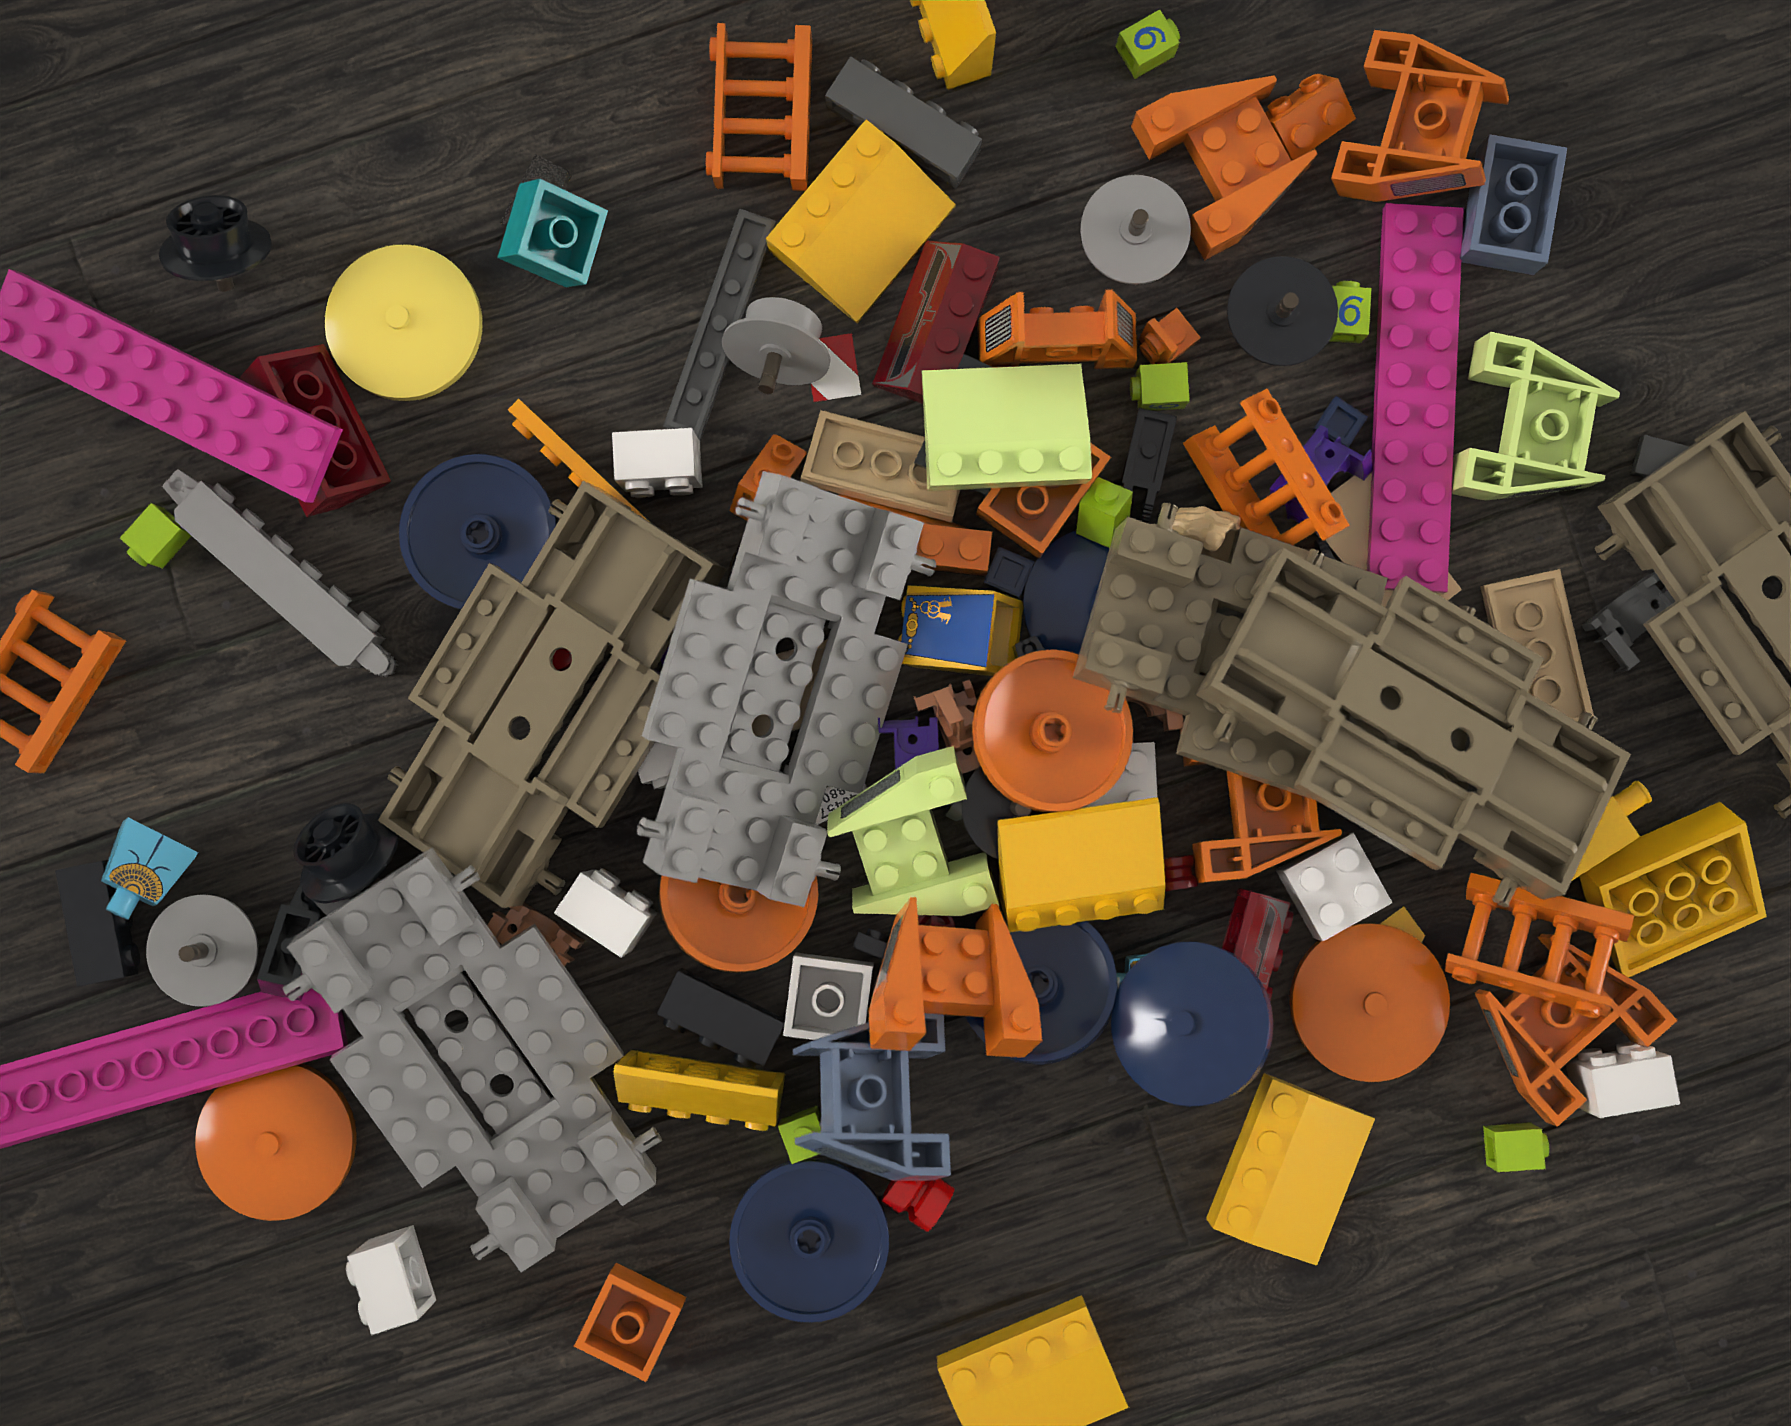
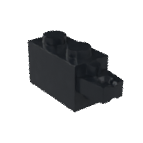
M301 885L297 889L290 905L281 904L257 977L262 993L288 998L291 992L285 994L283 986L288 985L303 975L301 966L287 946L296 935L322 919V910L304 894ZM303 994L295 1000L301 1001Z

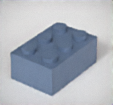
M1492 134L1486 137L1476 149L1475 160L1482 163L1486 181L1485 185L1470 187L1460 254L1462 263L1534 275L1548 263L1567 153L1566 147Z

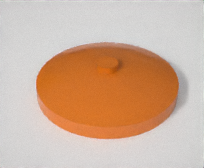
M1041 650L1023 655L1002 667L986 684L974 711L973 743L978 761L985 775L1004 796L1032 810L1041 812L1069 811L1098 800L1119 780L1130 757L1133 743V724L1126 698L1124 699L1122 713L1112 712L1113 709L1110 711L1106 710L1105 705L1110 690L1073 678L1079 657L1076 653L1063 650Z
M661 875L659 886L660 909L672 938L694 960L710 968L725 972L756 971L785 958L806 936L817 909V876L811 884L805 907L770 900L756 890L698 878L697 883Z
M1358 923L1325 941L1318 940L1305 953L1292 979L1290 1012L1300 1041L1319 1063L1349 1079L1381 1082L1401 1077L1413 1071L1435 1051L1448 1024L1450 994L1445 974L1430 950L1418 939L1391 926L1376 923Z
M301 1063L217 1087L205 1103L198 1120L195 1137L197 1160L203 1178L209 1188L231 1209L259 1220L278 1221L295 1218L310 1212L324 1203L338 1190L347 1177L356 1151L354 1116L348 1101L337 1085L320 1071Z

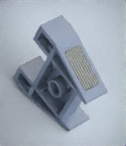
M925 1013L926 1034L910 1051L871 1049L869 1022L821 1037L793 1049V1055L820 1056L822 1133L812 1132L795 1138V1145L893 1181H931L951 1176L949 1134H912L908 1058L927 1059L945 1052L944 1015Z

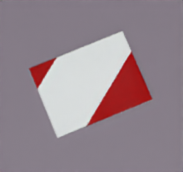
M852 333L819 338L829 352L830 366L825 376L811 383L813 401L818 402L861 395Z

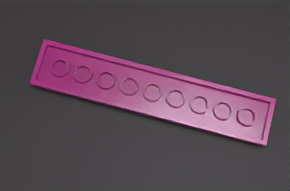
M1386 203L1382 211L1372 433L1373 471L1371 472L1367 571L1388 578L1385 590L1394 591L1398 581L1407 576L1434 593L1444 594L1448 592L1461 283L1460 254L1464 208Z
M11 269L7 272L0 291L1 351L304 502H314L342 429L28 275Z
M313 988L303 994L301 1001H291L289 998L257 992L0 1065V1149L333 1055L348 1045L342 1009L334 1013L322 995Z

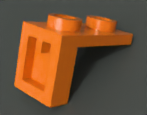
M1176 308L1159 322L1154 317L1147 322L1139 337V341L1142 343L1139 348L1151 364L1156 362L1158 364L1173 362L1195 345L1201 337L1178 308Z
M776 434L772 435L738 483L729 511L737 515L736 507L751 511V508L737 503L742 497L754 502L763 471L792 478L805 459L806 451ZM737 515L743 518L744 520L748 521V517Z

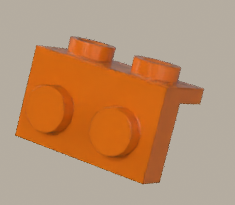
M1322 74L1311 75L1299 84L1300 88L1289 96L1277 98L1268 105V110L1265 114L1291 161L1308 153L1356 119L1338 78Z

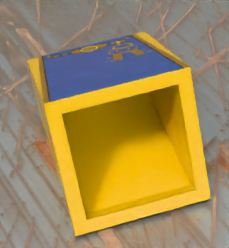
M907 586V595L903 598L901 606L902 616L904 617L903 630L898 641L908 644L902 662L903 665L923 669L994 676L1003 665L1016 659L1012 647L1019 643L1023 601L996 591Z

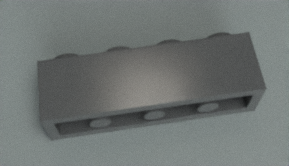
M850 56L825 95L827 109L857 128L867 119L894 141L919 167L954 189H957L981 151L982 138L978 137V131L966 122L960 121L956 123L946 117L945 110L932 101L924 103L913 96V91L903 82L894 80L892 83L880 75L881 71L867 60L859 62Z

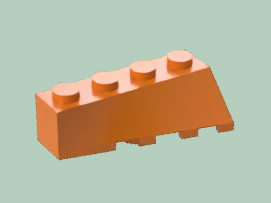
M839 494V496L875 508L891 511L924 522L917 544L916 555L934 559L936 561V568L925 564L921 566L938 571L987 575L992 539L991 531L973 530L953 522Z

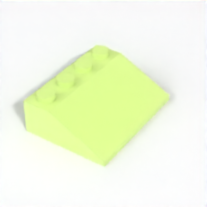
M1081 364L922 371L928 491L1086 484L1092 479L1090 432Z

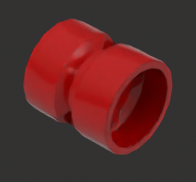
M941 1178L931 1181L891 1180L882 1195L881 1202L897 1213L909 1212V1221L924 1231L929 1232L950 1202L955 1188Z

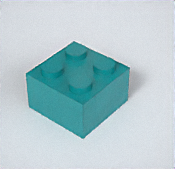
M542 179L520 183L498 258L563 287L586 285L608 210Z

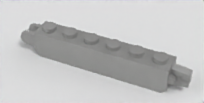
M179 469L166 480L162 487L178 505L174 510L175 522L335 664L346 668H360L363 666L370 670V673L378 674L381 677L395 674L396 666H398L396 664L397 660H394V657L390 656L391 654L380 645L385 638L377 632L380 627L379 623L364 611L358 615L348 606L352 600L343 591L334 585L329 589L319 580L323 574L305 559L300 563L290 555L294 550L293 547L279 535L275 534L271 538L261 528L265 523L252 511L246 508L242 512L232 503L236 497L219 483L212 486L203 481L198 482Z

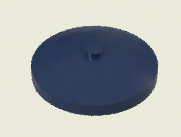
M486 454L455 457L437 465L425 474L409 494L403 507L399 525V540L403 559L410 574L423 590L438 601L461 610L489 563L497 565L521 582L523 581L558 523L557 517L549 513L550 506H554L543 486L529 472L516 463Z
M1076 531L1068 533L1052 543L1041 558H1038L1024 588L1023 616L1029 637L1037 636L1045 650H1063L1079 655L1110 548L1076 534Z
M1087 921L1077 922L1068 926L1057 925L1036 928L1028 932H1010L1039 1002L1042 1042L1024 1058H1006L1026 1064H1050L1079 1054L1101 1035L1112 1016L1118 991V978L1108 945L1098 931ZM965 1016L971 1028L985 1043L983 1017Z
M1178 942L1168 944L1148 953L1126 974L1116 993L1111 1017L1112 1037L1117 1055L1130 1077L1146 1092L1160 1100L1176 1105L1205 1106L1233 1097L1248 1086L1258 1075L1271 1047L1273 1014L1262 982L1242 959L1214 945L1200 942Z
M805 1159L794 1164L789 1161L761 1175L741 1198L730 1229V1255L735 1273L741 1285L752 1299L767 1311L779 1317L797 1322L811 1323L831 1320L848 1313L860 1305L879 1282L889 1251L887 1218L883 1206L873 1189L865 1180L850 1169L822 1159Z

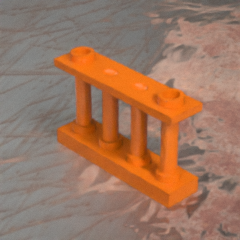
M717 23V37H710L709 49L710 61H716L713 152H706V175L712 176L716 189H723L724 172L782 173L784 178H790L792 191H806L808 189L812 70L811 25H795V39H788L787 43L728 41L725 23ZM728 58L787 59V63H794V76L787 77L786 81L727 80ZM726 96L786 97V101H793L792 115H785V119L726 118ZM725 134L785 135V139L791 140V154H784V158L725 156Z
M1268 388L1240 402L1247 415L1220 433L1214 425L1183 442L1184 447L1222 510L1239 516L1242 528L1295 545L1316 531L1322 541L1350 526L1341 506L1334 500L1283 415L1279 403L1273 398ZM1256 429L1267 450L1240 467L1229 446ZM1276 463L1287 484L1260 501L1248 480ZM1296 497L1308 518L1280 534L1269 514Z
M33 589L18 602L15 609L16 616L0 640V691L40 715L41 723L35 733L28 736L0 719V737L19 748V754L21 755L15 763L16 766L27 773H45L123 648L126 640L114 633L101 630L90 636L48 610L54 596ZM38 623L82 649L81 653L83 655L76 667L69 669L26 643ZM18 656L61 682L62 689L54 701L49 703L6 676Z
M1471 873L1467 884L1466 900L1472 901V904L1475 906L1462 956L1448 953L1445 972L1452 973L1454 979L1463 983L1475 984L1477 980L1574 1008L1577 1014L1585 1017L1599 1018L1600 1015L1608 1017L1613 998L1600 995L1613 943H1617L1619 940L1627 942L1634 915L1563 896L1540 899L1523 888H1517L1509 903V907H1503L1492 901L1501 880ZM1496 908L1511 911L1513 916H1515L1502 968L1477 961L1490 913L1496 910ZM1537 918L1553 922V926L1556 927L1542 979L1518 972L1531 921H1536ZM1577 929L1594 933V937L1597 938L1584 990L1559 984L1571 935Z

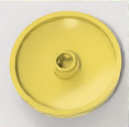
M392 245L378 248L363 255L341 274L327 302L325 332L332 356L338 366L352 381L366 391L382 398L397 401H413L428 398L444 391L467 371L480 345L482 312L478 297L471 283L461 270L446 257L420 246Z

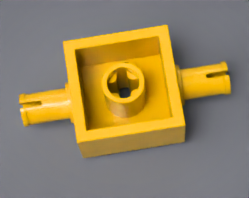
M1635 781L1615 796H1611L1572 881L1640 837L1627 816L1652 801L1649 791L1641 782Z

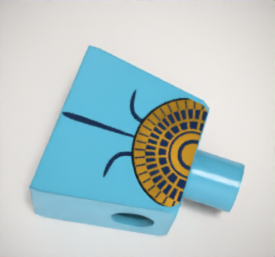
M128 817L120 826L101 880L105 884L117 889L106 910L128 920L139 900L151 906L157 905L195 859L198 852Z

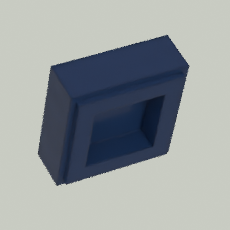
M1335 396L1312 431L1315 432L1322 425L1327 428L1330 441L1334 442L1340 436L1341 444L1349 447L1368 416Z
M998 547L983 584L1019 599L1034 561Z

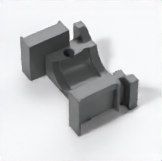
M1655 572L1647 574L1581 625L1585 632L1596 629L1600 634V637L1593 642H1602L1620 665L1614 673L1628 671L1640 662L1630 649V646L1633 645V641L1647 631L1643 624L1676 602L1666 587L1660 590L1655 583L1660 578Z

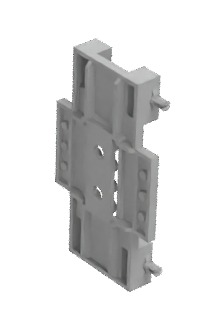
M763 471L754 502L742 497L737 503L751 508V511L736 507V514L748 517V522L727 589L689 579L642 733V737L647 740L678 747L656 821L642 818L639 823L644 827L638 826V834L651 837L643 863L659 875L697 883L698 878L756 890L770 900L805 907L811 884L816 876L836 881L839 875L834 872H841L839 864L821 861V852L827 836V830L815 823L826 787L830 786L858 794L862 792L880 735L878 718H880V728H882L908 644L874 634L885 598L888 596L900 600L907 576L911 570L931 576L935 570L921 565L925 564L936 568V561L916 555L917 544L924 522L891 511L875 508L783 475ZM827 619L830 620L828 628L831 629L789 765L785 764L782 772L779 770L782 762L788 756L789 748L787 744L793 725L800 717L799 706L805 686L812 679L811 667L817 648L824 640L823 628ZM783 638H791L794 643V652L788 659L780 660L776 655V645ZM759 715H767L771 721L769 731L765 735L755 736L752 731V722Z
M432 847L296 935L287 948L301 966L303 975L288 985L283 986L285 994L291 992L288 998L294 1001L313 988L322 995L334 1013L341 1009L345 1011L362 1036L333 1054L330 1058L331 1063L422 1188L455 1166L478 1196L475 1209L489 1230V1235L470 1246L472 1253L476 1254L475 1257L481 1260L499 1247L509 1255L519 1271L523 1272L555 1251L556 1239L616 1199L624 1206L656 1185V1167L645 1151L661 1142L662 1138L657 1133L655 1127H651V1129L635 1138L593 1078V1076L624 1056V1052L537 926L533 924L500 945L463 892L465 888L480 880L479 874L477 872L474 873L475 868L469 865L468 868L453 877ZM463 971H466V973L469 975V977L474 982L478 990L481 992L485 1000L488 1002V1004L493 1009L497 1017L500 1019L504 1027L507 1029V1031L512 1036L516 1044L519 1046L523 1054L526 1056L530 1064L533 1066V1068L538 1073L542 1081L545 1083L549 1091L552 1093L553 1097H551L548 1094L544 1086L541 1084L537 1076L529 1067L525 1059L522 1057L518 1049L510 1040L506 1032L503 1030L499 1022L496 1020V1018L491 1013L487 1005L479 996V994L472 986L468 978L465 976ZM408 1008L415 1018L417 1026L423 1029L438 1050L439 1057L448 1064L460 1081L462 1089L470 1095L482 1112L484 1120L492 1126L496 1134L491 1136L487 1130L483 1129L406 1021L403 1010ZM453 1010L464 1012L468 1017L467 1027L460 1031L450 1029L445 1022L446 1015ZM498 1074L508 1075L513 1081V1089L507 1094L495 1093L491 1088V1079Z

